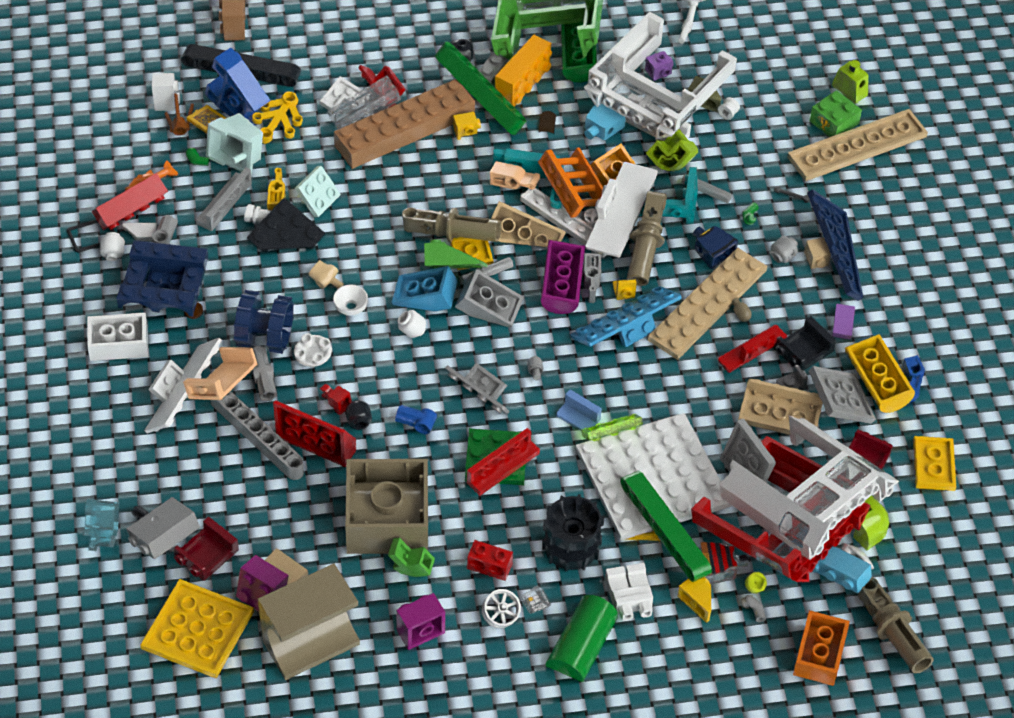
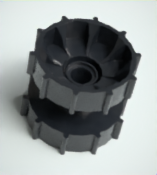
M581 494L568 497L561 495L559 500L555 501L551 506H547V518L543 521L545 539L542 540V550H545L549 558V564L553 563L565 569V572L577 569L585 570L586 566L599 558V546L602 545L601 527L604 526L605 516H601L597 508V502H591L581 497Z

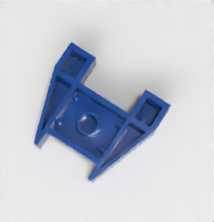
M230 47L214 58L212 68L220 76L207 84L205 94L228 116L231 117L240 113L256 126L257 124L252 122V115L270 102V99L244 63L240 54Z

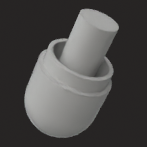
M533 356L528 360V371L534 380H539L543 372V362L541 358Z

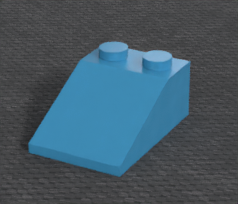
M449 266L399 275L392 304L394 306L434 312L451 309L458 280Z

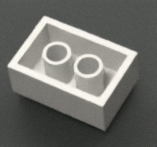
M146 313L87 317L90 361L148 357Z

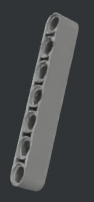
M231 391L221 400H210L211 405L288 478L298 480L304 475L303 458Z

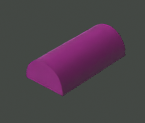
M548 240L541 304L549 312L568 314L577 309L585 246Z

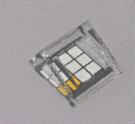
M538 585L521 596L530 614L552 605L544 589Z

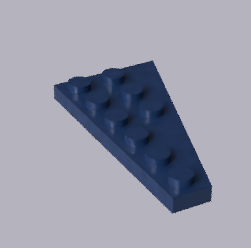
M812 189L807 192V195L838 271L844 291L849 297L859 301L864 297L847 212Z

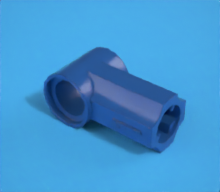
M401 405L398 407L395 421L412 426L419 433L426 435L431 432L437 419V414L428 408H423L420 411Z

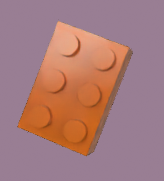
M809 610L793 675L834 686L850 621Z

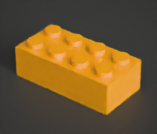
M533 34L495 76V88L513 106L519 104L523 96L531 91L533 85L540 81L542 75L550 70L551 42Z

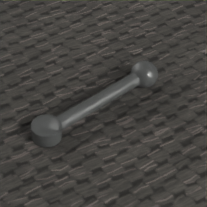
M779 186L774 188L776 193L781 192L802 199L805 203L810 202L808 195L802 196L783 190Z

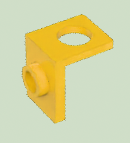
M636 279L612 282L616 300L635 298Z

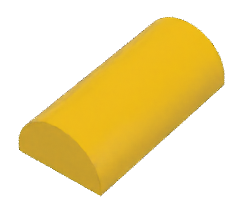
M880 334L845 347L846 354L882 412L891 413L897 411L913 399L915 391Z

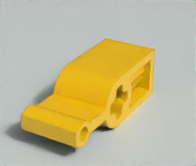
M281 168L275 169V180L271 181L268 186L267 210L271 211L284 197L286 198Z

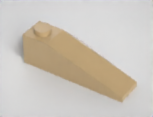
M500 201L491 219L501 221L499 242L547 247L548 240L561 242L566 233L564 230Z

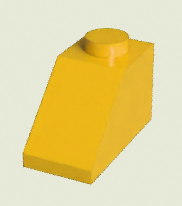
M706 577L695 582L690 581L688 578L679 585L677 597L707 623L711 615V584Z

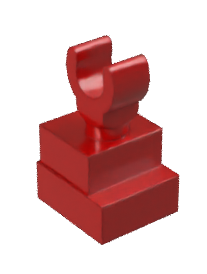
M324 384L320 388L324 392L321 396L328 399L329 405L339 415L344 413L346 407L352 402L350 392L340 386L333 390L328 384Z

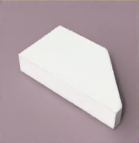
M122 223L123 230L128 231L137 241H152V234L157 230V223Z

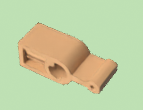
M497 161L490 171V185L509 189H518L519 186H523L533 190L540 180V174L528 173L520 166Z

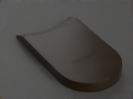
M544 111L541 114L539 132L554 134L555 113Z

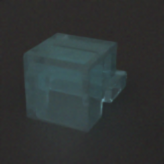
M87 499L84 508L85 526L83 536H89L88 551H97L98 546L114 547L118 532L119 502Z

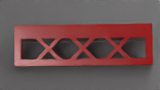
M526 428L467 470V484L479 496L540 454V449L531 441V430Z

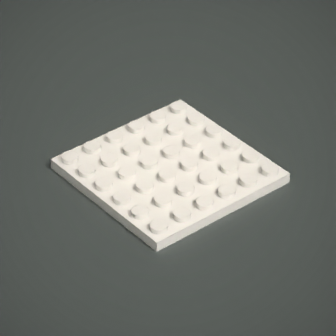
M685 413L576 445V451L620 541L653 531L624 492L620 483L622 477L637 470L644 474L679 522L692 519L691 508L703 497L710 499L712 513L732 506L721 498V480Z

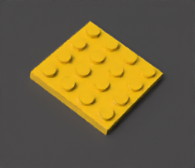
M179 579L140 644L141 649L217 679L252 617L254 607Z

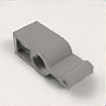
M584 253L583 284L589 290L588 302L594 303L596 289L599 288L601 280V254Z

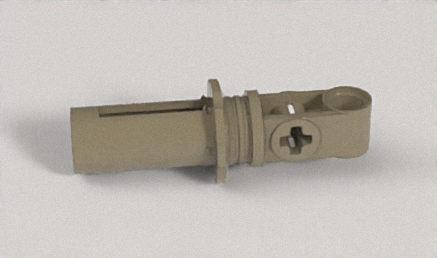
M647 192L642 220L637 223V229L630 233V239L633 240L635 245L627 280L636 279V285L645 286L649 283L656 248L662 247V244L665 242V239L661 236L663 227L660 223L666 205V193Z
M407 208L402 212L405 231L433 234L439 237L446 236L450 243L456 237L498 242L501 234L500 220L459 215L457 208H452L449 213L416 208Z
M871 577L858 593V597L873 617L874 623L879 626L876 630L878 637L882 640L887 638L890 640L913 673L925 671L931 666L934 658L909 625L912 620L910 613L905 610L900 611L899 606L892 602L890 596L884 591L878 580Z

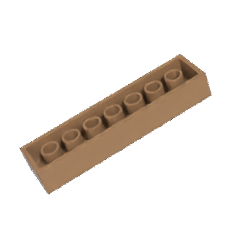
M454 79L334 131V146L353 169L453 125V115L469 112L475 113V100L457 79Z

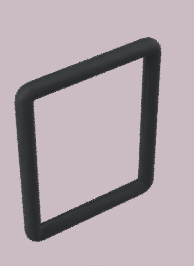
M97 220L67 229L75 252L79 253L100 246V243L78 249L71 233L72 230L98 223Z

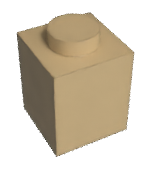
M825 239L807 240L804 253L810 268L829 266L831 254Z

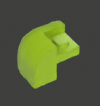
M678 129L672 136L667 137L665 141L657 140L646 154L661 170L677 171L687 166L698 153V148L693 141H689L681 130Z
M872 495L865 500L871 506L860 530L855 529L853 536L866 551L882 541L887 534L890 523L888 512Z

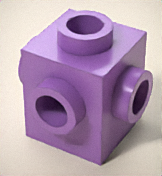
M665 51L646 57L645 70L653 81L672 74L673 60Z

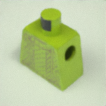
M852 60L838 69L832 86L856 104L868 96L869 75L860 68L861 64L859 61Z

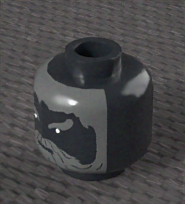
M466 39L454 41L452 45L471 62L473 59L472 43Z

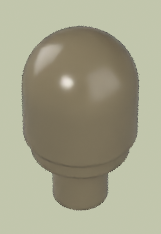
M734 298L732 303L735 306L733 309L735 315L742 322L749 321L752 317L751 310L747 304L740 302L738 298Z

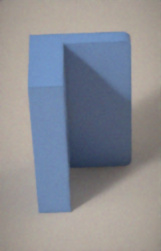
M569 390L565 394V404L557 411L556 416L583 433L589 434L601 420L602 408L574 391Z

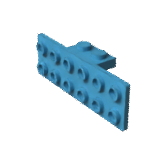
M661 286L655 287L651 292L638 296L636 300L623 304L621 308L608 312L606 316L593 320L589 325L577 328L570 336L572 339L591 347L619 333L622 345L627 347L648 336L656 328L652 314L682 299L681 294Z

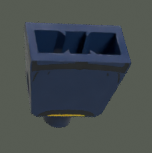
M699 226L693 232V235L696 237L695 251L710 269L719 265L737 249L738 239L717 226H713L707 231Z

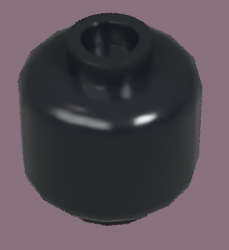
M354 400L345 409L348 425L356 430L367 428L372 421L369 404L364 401Z

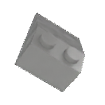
M476 269L467 278L455 307L471 317L511 328L524 297Z

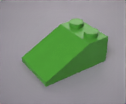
M435 239L430 240V243H424L425 266L431 269L449 266L450 269L488 268V264L445 244V242H441V240Z

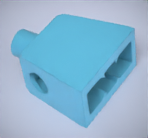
M600 104L598 107L594 105L586 116V131L584 134L588 139H593L597 136L602 140H606L625 127L626 117L607 108L603 104Z

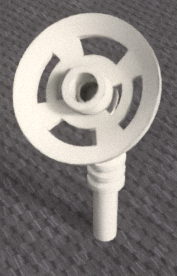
M683 0L688 2L689 10L687 18L681 27L682 32L678 39L680 44L685 42L688 33L692 30L694 25L693 18L698 2L706 0Z

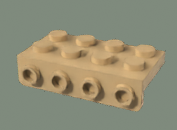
M748 379L738 420L744 419L750 426L790 435L789 416L798 419L804 418L817 427L823 403L819 394L814 392L811 393L797 388L763 382L758 379Z

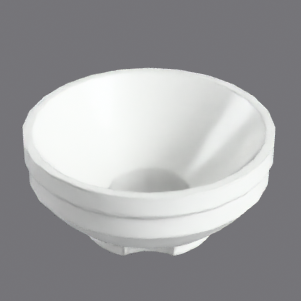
M357 285L342 286L334 294V306L340 313L345 315L359 314L367 306V293ZM349 303H354L356 307L354 309H348L346 308V305Z

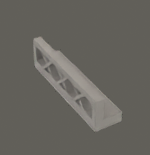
M246 167L241 174L236 172L196 219L197 225L210 231L214 230L252 184L251 169Z

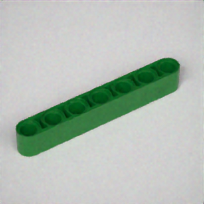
M447 41L444 42L435 54V58L510 134L516 135L527 122L525 117L454 45Z
M637 470L622 477L620 483L624 492L690 581L695 582L711 574L712 568L707 558L644 474Z

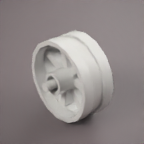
M506 589L493 591L485 598L482 604L484 620L495 628L510 626L518 619L521 612V604L518 597ZM503 594L501 603H499L494 595ZM506 596H508L513 602L509 604L505 603ZM491 598L496 606H487L488 600ZM515 605L516 613H512L508 608ZM487 610H494L495 614L492 618L489 617ZM504 613L513 617V619L506 623ZM497 616H501L502 624L497 623L493 620Z

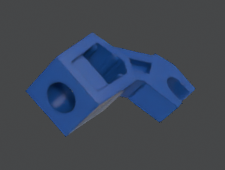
M918 355L904 358L902 365L907 379L911 381L909 383L915 391V395L910 402L916 401L919 397V390L925 372Z

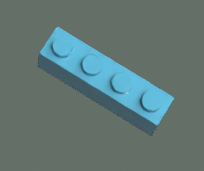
M802 531L792 543L803 549V541L808 533ZM789 546V552H791L793 548ZM833 546L828 550L825 559H820L812 571L856 593H859L872 577L871 564Z

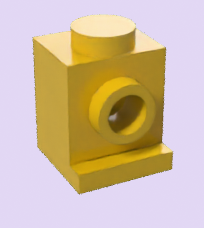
M474 112L453 115V128L457 140H461L463 136L477 134V129H481L480 119L476 118Z

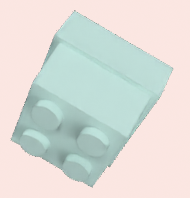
M240 113L226 119L220 117L208 123L206 157L221 165L226 164L240 172L247 167L251 169L252 175L253 164L261 160L263 132Z

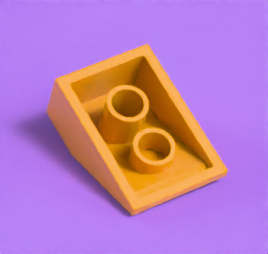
M619 144L593 161L590 166L604 187V185L608 184L609 179L616 180L624 162L635 164L624 146Z

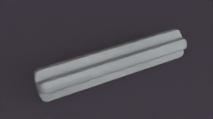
M684 175L683 178H682V184H684V185H685V175ZM697 179L698 191L725 203L730 202L732 198L731 193Z
M510 257L488 265V268H480L478 270L490 277L512 268L513 261ZM472 271V272H470V273H467V274H465V275L462 276V281H463L464 284H465L467 278H468L474 271Z

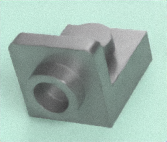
M796 365L794 366L793 373L777 379L776 384L803 391L806 388L808 377L806 372Z

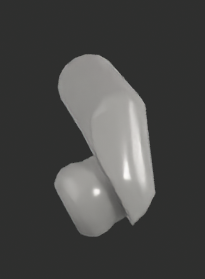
M746 595L741 599V604L744 608L751 607L753 609L757 622L766 620L764 608L760 601L752 595Z

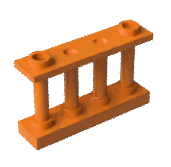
M576 148L569 158H556L552 150L544 152L538 163L570 217H577L583 207L595 206L597 200L602 197L603 186L581 149ZM561 165H572L575 171L565 172ZM580 178L583 185L573 186L570 179ZM588 192L592 199L581 200L578 193Z

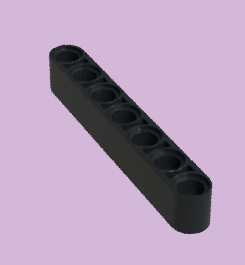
M188 44L181 57V62L187 67L216 72L212 68L214 58L226 50ZM239 53L257 81L294 87L301 74V68L296 64Z

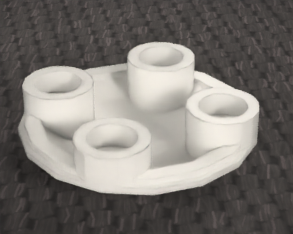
M309 333L303 334L301 340L298 341L294 348L295 359L300 364L308 367L322 365L329 359L332 352L331 343L328 338Z
M841 543V550L871 564V570L874 569L872 562L862 550L850 544Z

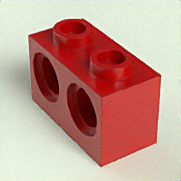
M474 540L467 558V569L506 581L513 564L512 551Z

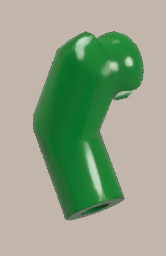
M193 147L186 150V157L191 164L209 166V157L199 156L197 150Z
M755 202L751 203L742 212L744 223L747 225H753L756 221L754 213L759 209V206Z

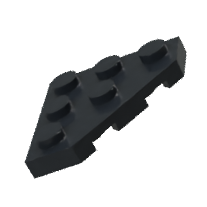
M284 197L248 235L247 239L260 251L295 248L308 249L314 248L326 234Z

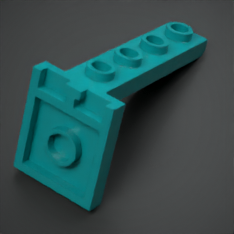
M690 167L689 174H685V185H687L686 188H683V199L685 200L666 199L662 217L686 218V224H694L698 180L697 167ZM644 203V205H643V208H642V210H641L639 216H643V211H644L645 203Z

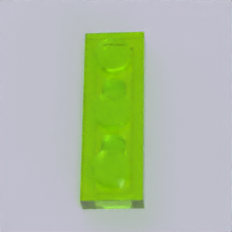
M637 414L628 415L581 429L582 437L590 441H598L605 435L615 436L618 435L619 431L625 429L634 430L637 426L642 425L643 421L642 417Z

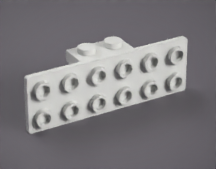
M628 162L623 163L616 180L609 179L608 184L604 185L602 189L601 199H598L595 209L598 213V219L585 245L586 249L618 258L621 256L643 208L647 192L651 190L656 179L657 170Z
M220 338L199 345L183 370L172 360H168L149 388V391L162 403L144 430L147 434L153 431L157 432L165 427L168 428L174 422L173 417L182 409V403L188 397L183 382L187 378L202 377L200 374L209 366L211 357L219 350V344L222 341Z

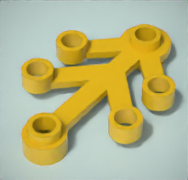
M285 92L281 99L271 100L261 107L260 110L263 113L256 112L252 115V122L257 125L261 124L265 119L273 118L268 127L260 129L263 132L262 143L267 144L272 141L273 132L280 121L284 127V136L288 139L294 137L295 129L291 126L286 115L288 109L293 116L292 124L296 127L302 125L303 117L299 115L296 108L298 98L295 93ZM281 106L278 110L270 111L271 107Z

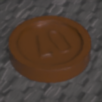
M197 302L193 317L189 316L185 311L184 313L190 319L199 318L203 314V306Z

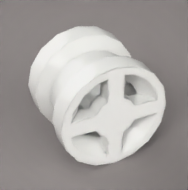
M728 97L718 107V113L722 118L731 120L734 114L739 111L740 105L735 99Z
M591 208L585 211L584 221L594 228L598 219V213L596 209Z

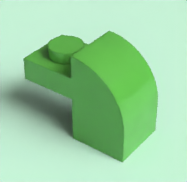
M394 538L388 554L394 561L393 569L401 574L413 577L429 576L431 574L435 558L425 547L410 549L401 538Z

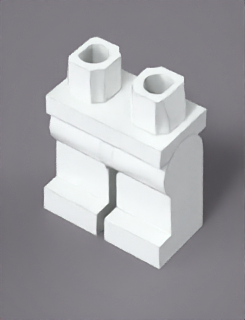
M645 563L627 565L626 571L624 566L606 569L605 582L613 606L622 621L631 620L635 611H640V615L643 618L652 616L653 595L646 576Z

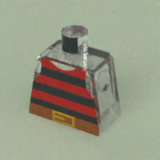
M700 542L699 549L707 558L712 568V573L705 576L711 585L734 580L737 576L738 567L748 566L747 555H735L733 545Z

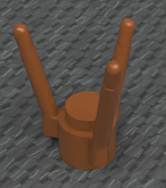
M175 93L176 117L171 121L168 112L164 114L169 124L170 132L180 136L190 130V122L180 117L178 94ZM193 103L190 105L188 116L193 112Z

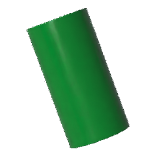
M583 22L561 25L562 72L565 78L577 83L587 82L589 70L597 63V47L595 44L587 52L586 57L583 58L577 27L583 25Z
M584 595L547 659L545 666L580 682H584L618 619V612L615 607L599 596Z

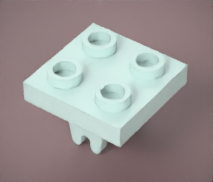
M317 166L295 187L298 193L297 197L302 199L301 203L306 204L314 217H319L341 195L322 166Z

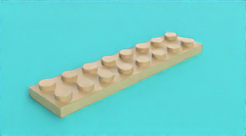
M907 109L788 152L787 157L802 178L808 181L927 137L928 132L912 111Z
M737 248L648 335V341L678 360L733 305L732 300L734 298L739 299L767 271V265Z

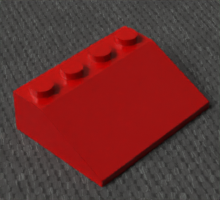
M276 400L273 402L276 434L290 444L346 467L347 459H351L357 450L355 437L344 429Z

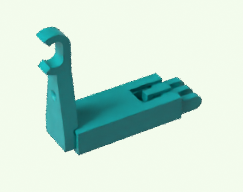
M507 148L506 150H493V166L496 161L522 167L525 172L538 173L540 178H547L538 163L544 153ZM552 187L550 206L560 209L562 208V203L554 200L558 195Z

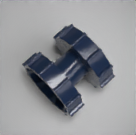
M245 289V292L241 294L237 307L233 341H235L238 347L250 348L255 342L257 333L266 334V346H268L269 352L283 354V351L287 349L294 319L292 297L278 295L274 299L272 309L265 310L261 309L262 298L259 295L260 292Z

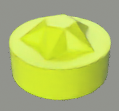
M753 572L746 577L745 586L751 593H759L766 588L767 580L762 573Z

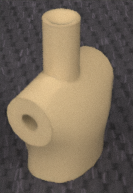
M319 260L309 272V276L322 289L328 284H332L338 289L344 285L335 278L339 271L332 264H325Z

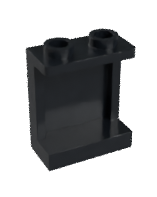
M810 316L805 319L804 326L785 339L779 336L776 340L775 349L780 356H783L789 362L792 368L798 365L801 370H806L834 352L836 339Z

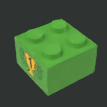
M836 90L812 106L809 121L829 137L856 127L860 122L862 109Z

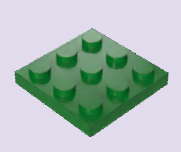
M469 428L465 481L467 482V470L521 432ZM526 464L498 484L524 486Z

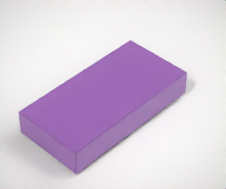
M836 304L833 337L851 340L855 306Z

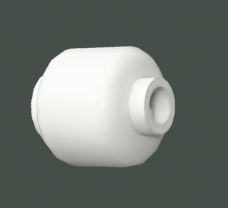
M106 233L100 241V254L108 261H116L117 258H121L124 255L125 240L118 233Z
M414 310L404 311L398 318V327L408 337L416 338L425 332L426 320Z

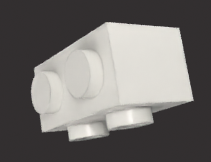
M153 73L152 93L155 111H175L174 94L177 93L176 91H178L179 86L178 80H175L174 73ZM177 93V94H178V100H179V103H180V93Z

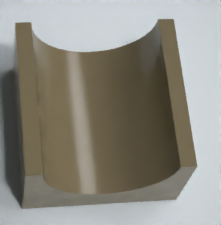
M347 459L345 521L347 554H389L394 538H401L410 549L425 547L428 550V459Z
M335 563L258 598L262 640L285 681L360 645V640L347 614V611L358 606V600Z

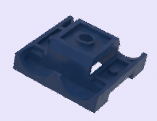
M133 240L127 272L117 295L118 308H122L127 303H139L148 307L152 312L159 313L163 308L181 309L193 317L208 262V250L205 248ZM150 268V273L145 287L144 283L146 280L148 269Z

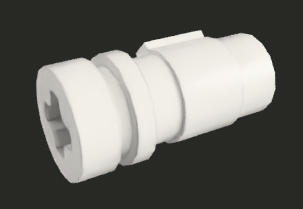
M248 204L244 221L249 223L253 221V224L260 223L271 210H264L260 206L256 207L255 205Z

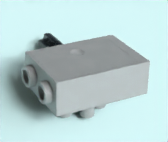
M171 497L150 513L141 506H134L131 513L138 521L126 529L129 533L128 540L131 545L138 547L144 555L148 554L155 560L167 550L173 552L176 544L199 529L200 525L192 510Z

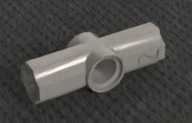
M170 215L162 217L157 230L152 234V242L170 244L178 224L177 219Z
M254 346L253 352L258 364L252 369L255 384L257 383L260 399L266 402L272 401L277 397L273 368L268 361L265 347Z

